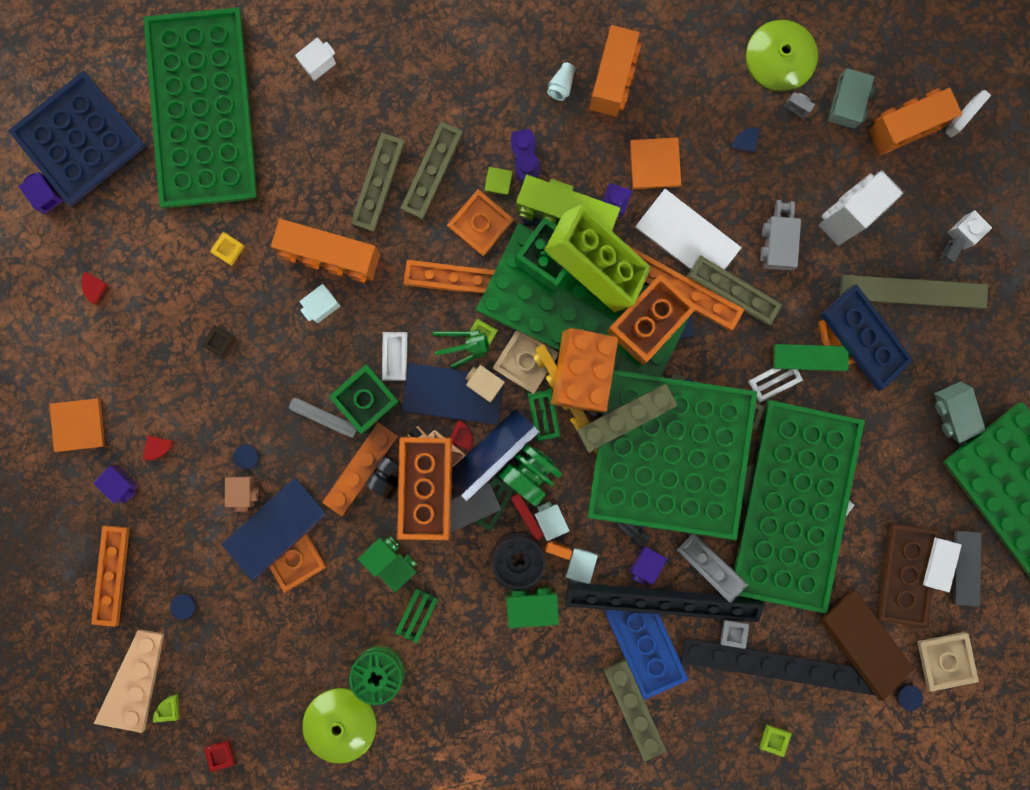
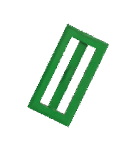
M546 389L547 391L543 392L542 390L537 391V393L533 394L532 392L527 393L533 425L539 431L536 435L537 442L561 437L555 405H551L552 389ZM543 397H548L554 427L553 433L549 431ZM534 399L539 400L545 431L543 435H540Z
M494 477L491 484L493 488L496 484L500 486L496 493L498 498L504 489L509 491L501 503L503 509L496 512L490 524L485 522L488 516L475 521L489 531L493 529L515 491L496 477Z
M416 588L395 634L404 636V638L410 639L417 644L439 598ZM421 595L423 598L406 632L402 629L418 596ZM427 599L432 602L415 636L411 633Z

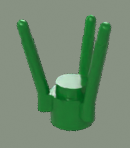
M479 330L471 332H432L433 336L470 337L466 339V344L435 351L436 356L462 350L473 353L452 364V369L476 358L484 357L485 352H489L488 338L485 333H480Z

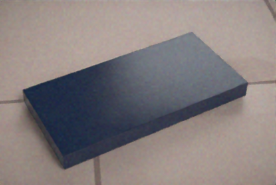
M857 284L847 289L820 314L877 391L883 390L914 361Z
M409 363L402 411L499 425L504 385L490 403L466 386L468 380L465 378L469 371ZM497 376L505 382L504 376Z
M515 409L452 469L453 486L467 501L531 441L539 431Z
M294 478L222 543V546L251 581H255L318 524L327 513L300 481Z

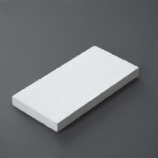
M666 189L663 190L635 226V229L689 270H691L700 255L725 270L742 248Z

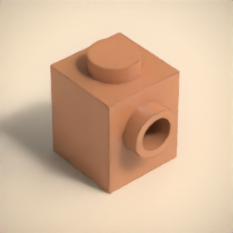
M225 477V507H233V512H246L248 507L255 506V501H258L259 497L258 487H255V477Z

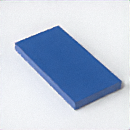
M604 610L644 700L689 680L659 614Z

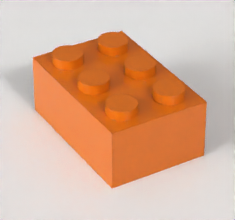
M614 25L610 26L589 110L617 117L619 109L624 110L630 90L625 88V86L630 87L642 45V42L638 41L640 32Z
M937 88L927 93L926 97L920 100L914 98L903 104L904 107L898 110L894 107L881 113V117L874 120V125L868 129V132L879 156L945 128L960 117L962 112L951 88L943 91Z
M660 274L637 298L634 306L629 307L608 329L607 333L610 336L618 337V344L643 366L697 307Z
M574 328L563 331L551 405L594 413L607 412L618 337Z

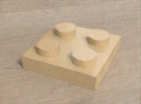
M516 331L492 369L528 392L535 393L547 374L544 367L539 368L533 358V355L536 354L534 349L543 343ZM545 345L553 361H555L559 352Z
M961 632L917 641L927 690L930 692L979 682L969 633Z

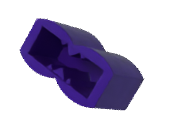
M526 129L512 132L511 153L515 160L516 178L522 186L526 175L539 179L540 164L535 155V138L532 131Z

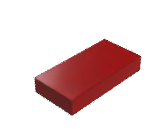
M516 493L512 496L511 500L533 537L538 540L544 534L521 495Z

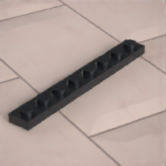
M574 582L568 583L565 595V606L750 622H759L765 607L762 600L737 596L732 602H729L723 595Z
M684 637L681 663L876 696L852 665L752 648L744 649L725 646L717 642Z

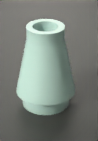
M563 63L560 70L548 83L547 93L553 99L563 101L570 95L573 76L576 71L572 64Z

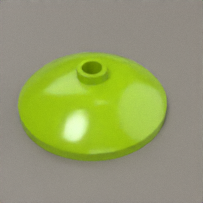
M775 20L761 26L752 35L746 49V64L753 79L764 88L776 92H788L804 85L813 75L818 63V49L813 36L803 26L789 20ZM783 47H786V48L789 49V53H788V54H786V53H784V52L782 51V48H783Z
M346 688L330 689L318 695L308 706L303 718V735L308 747L316 756L331 763H347L361 757L371 746L377 729L376 715L372 706L363 703L354 695L352 690ZM339 726L341 733H335L333 727Z

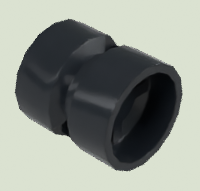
M382 455L376 465L377 471L371 472L364 484L377 494L391 501L399 490L397 487L399 483V463Z

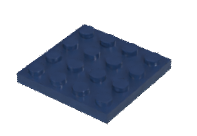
M84 70L8 130L55 190L71 207L146 147L145 143Z

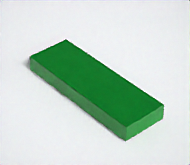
M774 345L773 369L848 371L849 352L844 346Z

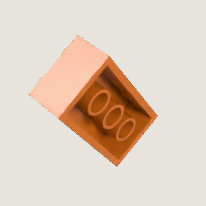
M280 218L271 244V248L277 252L276 255L284 261L295 263L296 260H299L305 264L304 266L319 270V266L324 267L330 274L342 277V274L345 273L352 280L365 283L366 280L373 281L380 257V252L375 245Z
M400 437L398 539L449 540L451 538L453 438Z

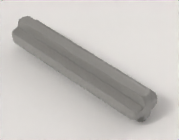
M293 398L289 405L290 410L350 438H354L357 433V429L352 423L298 398Z

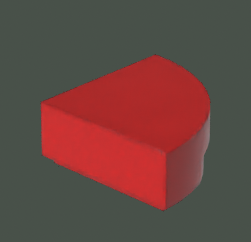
M88 272L83 274L82 291L88 301L97 305L109 284Z
M458 420L450 438H453V444L471 452L473 447L472 433L465 423Z
M148 436L142 459L155 460L162 457L171 449L174 441Z

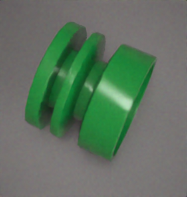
M526 444L522 450L527 455L524 458L518 453L514 456L520 464L516 467L507 462L497 473V476L537 507L546 496L545 491L539 485L544 482L553 487L555 483L547 478L548 474L551 472L558 479L563 474L550 458L537 448Z
M383 645L372 646L363 651L351 667L349 675L350 688L354 695L363 703L370 705L385 704L393 699L400 690L406 673L405 664L400 654L391 647ZM374 672L376 675L382 676L379 682L377 679L371 678Z

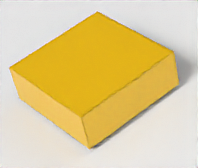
M223 232L210 252L232 266L245 246Z

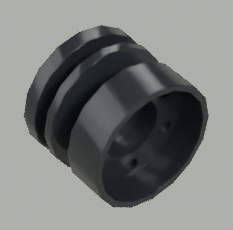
M513 531L503 535L496 542L493 549V569L496 577L505 586L512 589H526L535 585L541 579L545 570V556L540 543L532 535L523 531ZM522 553L523 561L518 560L515 563L513 555L518 556Z

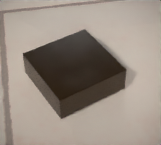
M213 325L201 346L221 358H225L236 337Z

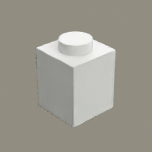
M318 37L295 55L299 64L313 81L336 64L333 58L334 50L327 42L323 44Z
M974 210L963 216L947 233L953 239L960 237L966 240L963 249H967L975 245L992 227Z

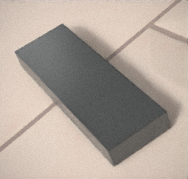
M954 531V543L961 544L962 546L953 577V604L980 606L982 532Z

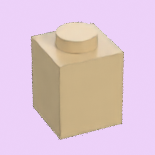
M481 365L478 369L473 367L465 378L468 380L466 386L490 403L505 384L503 380Z

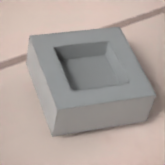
M794 92L784 107L805 119L815 104L810 102V98L806 95Z
M723 619L720 644L746 649L749 624Z

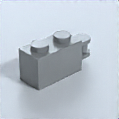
M776 200L774 216L770 217L767 223L763 224L762 237L765 238V247L761 248L760 261L764 262L763 268L792 271L798 267L801 219L794 218V201L782 203L781 200ZM781 212L788 213L787 217H781Z

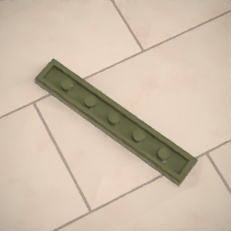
M842 275L840 280V296L852 285L857 284L870 302L974 309L987 308L988 284Z

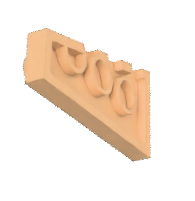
M143 629L137 631L94 724L140 733L145 731L164 639L163 633Z

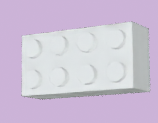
M880 171L875 176L870 173L865 179L848 190L835 205L831 206L821 216L824 220L818 226L839 246L866 229L903 192L883 171Z

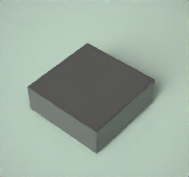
M958 237L949 241L939 258V262L945 266L954 263L966 240Z

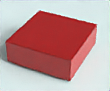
M230 740L204 748L210 772L236 764Z

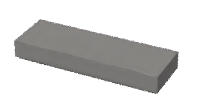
M697 534L689 536L677 549L729 602H732L747 587L748 584Z

